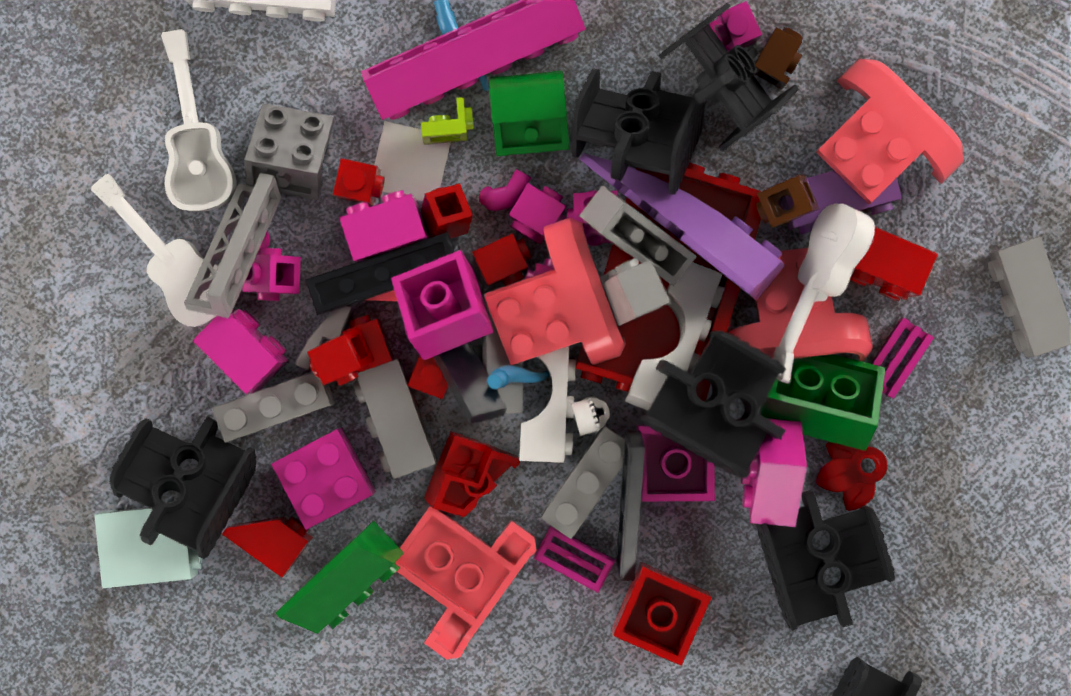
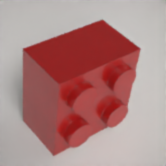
M875 227L871 245L864 257L854 268L849 281L863 287L866 284L876 285L880 287L879 294L895 301L921 296L938 253Z
M640 562L635 573V581L631 582L612 625V635L682 666L712 597L707 590Z

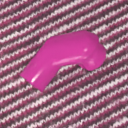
M516 169L507 186L494 189L490 186L484 187L479 193V202L487 210L491 211L512 208L527 183L530 182L531 177Z

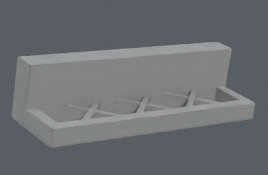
M260 173L255 186L238 183L184 302L187 310L225 318L230 317L281 200L274 175ZM248 197L249 199L242 212L240 207L244 198ZM235 229L229 242L227 239L229 231ZM219 259H222L217 268V271L215 272L213 268L215 262ZM208 289L206 293L208 301L199 300L202 292Z

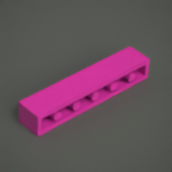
M519 0L361 71V74L381 119L384 120L390 117L391 120H395L407 115L411 107L422 102L424 105L439 101L444 97L443 93L457 87L458 90H462L474 85L478 81V77L487 73L492 75L502 73L511 67V63L523 57L526 60L538 57L545 52L544 48L558 42L560 45L575 40L579 36L578 33L586 30L575 0Z

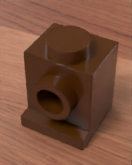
M776 27L755 62L757 73L754 75L782 90L790 79L784 75L785 71L792 74L802 57V54L798 53L797 50L802 43L803 37L790 28L784 27L781 30Z
M797 175L757 193L760 202L756 203L758 213L765 224L770 223L771 228H777L820 210L806 175ZM787 195L793 199V206L789 210H785L781 205L782 198Z

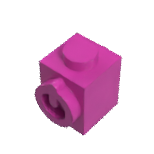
M527 183L509 213V218L513 219L510 227L541 245L545 239L544 226L567 219V216L563 214L566 205L561 203L563 196L547 186H544L541 191Z

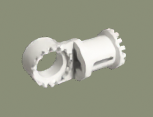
M595 396L586 397L581 401L571 403L580 436L600 431L610 417V410L607 404ZM594 406L603 409V414L598 415V419L594 418L596 417V412H593Z

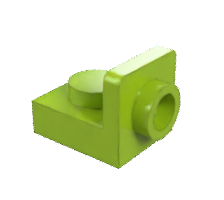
M464 97L456 98L458 119H451L449 115H435L428 118L429 122H421L424 145L468 141L467 130L474 129L472 107L465 108Z

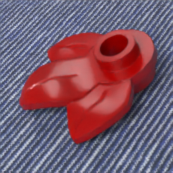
M827 442L826 448L833 460L827 462L820 469L816 478V484L828 491L843 492L844 506L847 511L860 509L861 506H865L874 498L876 482L885 476L888 469L887 458L881 450L875 447H867L866 451ZM869 458L874 461V471L866 472L862 468L864 459Z

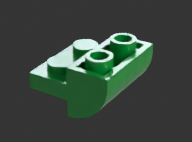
M563 71L489 77L496 156L570 150Z

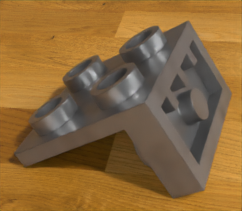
M262 104L244 159L246 185L255 186L260 173L274 175L280 193L319 200L322 189L321 166L334 124V118L319 113Z

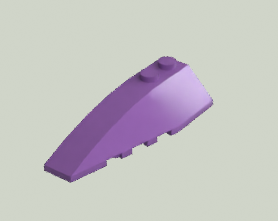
M585 153L579 158L585 165L756 301L784 268V263L778 259L782 252L766 239L761 244L749 236L753 229L735 216L730 221L718 211L681 189H678L675 195L668 192L669 183L631 167L627 168L622 181L611 179L612 161Z

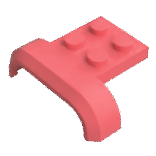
M858 59L837 80L846 91L853 89L868 101L816 153L868 204H871L921 153L927 158L933 168L931 174L941 184L963 163V145L957 134L885 64L874 59Z
M570 217L544 226V236L554 270L485 293L484 297L510 365L582 342L592 365L620 357L626 341L621 336L585 237L583 224Z
M808 248L781 251L782 255L778 259L784 263V268L758 300H755L759 322L738 327L728 332V334L738 337V339L747 342L753 348L759 349L763 354L769 355L772 359L774 358L776 347H779L805 287L799 281L798 273L807 255ZM828 296L825 301L814 302L792 352L794 354L793 359L853 353L858 355L859 361H864L873 348L868 320L860 314L835 313L832 296Z
M429 506L401 545L400 549L404 554L395 562L400 567L396 572L446 607V610L427 636L424 644L447 660L460 658L473 635L528 559L537 551L535 537L511 520L492 546H490L441 510Z

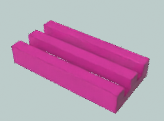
M904 317L900 318L870 363L880 366L904 329L910 332L885 369L882 393L891 399L895 398L934 339L933 336L925 333L921 328L913 325ZM917 337L920 338L921 341L891 386L887 387L886 383Z
M551 525L533 557L537 561L599 593L616 561L614 558L575 537L572 539L568 538ZM555 536L605 563L603 569L551 542V540ZM549 549L598 575L596 582L546 556L544 553Z

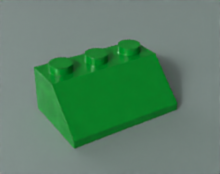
M835 354L793 359L790 382L787 384L778 379L775 380L760 407L759 415L766 419L799 421L802 424L803 435L866 451L878 427L886 368Z
M373 521L298 590L275 614L282 620L316 634L327 625L333 630L349 615L345 610L346 607L352 602L357 606L362 604L374 592L370 585L378 578L384 583L400 568L395 562L404 552Z

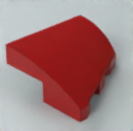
M450 431L424 499L434 509L466 517L476 507L478 500L483 495L489 494L498 486L495 481L511 466L515 469L519 465L520 458L492 445Z

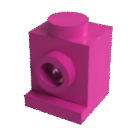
M747 0L727 9L715 21L709 23V26L728 51L736 45L742 48L748 47L758 42L762 36V32Z

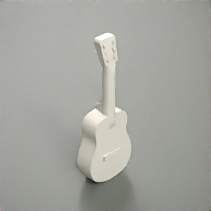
M182 29L163 32L161 37L169 62L173 63L184 121L183 125L170 129L165 135V146L169 154V163L165 175V191L171 203L182 210L193 212L214 210L231 201L237 187L236 176L232 166L222 153L221 136L218 129L211 124L198 122L187 61L190 60L187 33Z
M105 174L91 187V190L109 208L113 207L155 254L147 265V274L162 289L171 314L176 320L187 326L202 327L208 325L216 317L215 315L187 310L184 304L204 258L189 241L176 239L165 244L123 198L125 194L112 175ZM215 264L213 267L215 272L219 266L218 264ZM208 289L202 292L199 300L208 301L206 296Z
M835 203L827 206L818 215L812 227L808 252L798 273V279L805 287L779 347H776L773 358L786 368L784 374H779L776 379L787 384L790 382L794 358L792 352L814 302L825 301L828 296H839L845 291L854 268L864 257L873 240L875 230L873 220L868 215L846 204Z

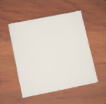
M384 121L374 164L380 168V176L385 177L383 192L393 193L403 190L404 194H412L417 200L423 201L425 193L441 186L451 142L424 145L421 129Z

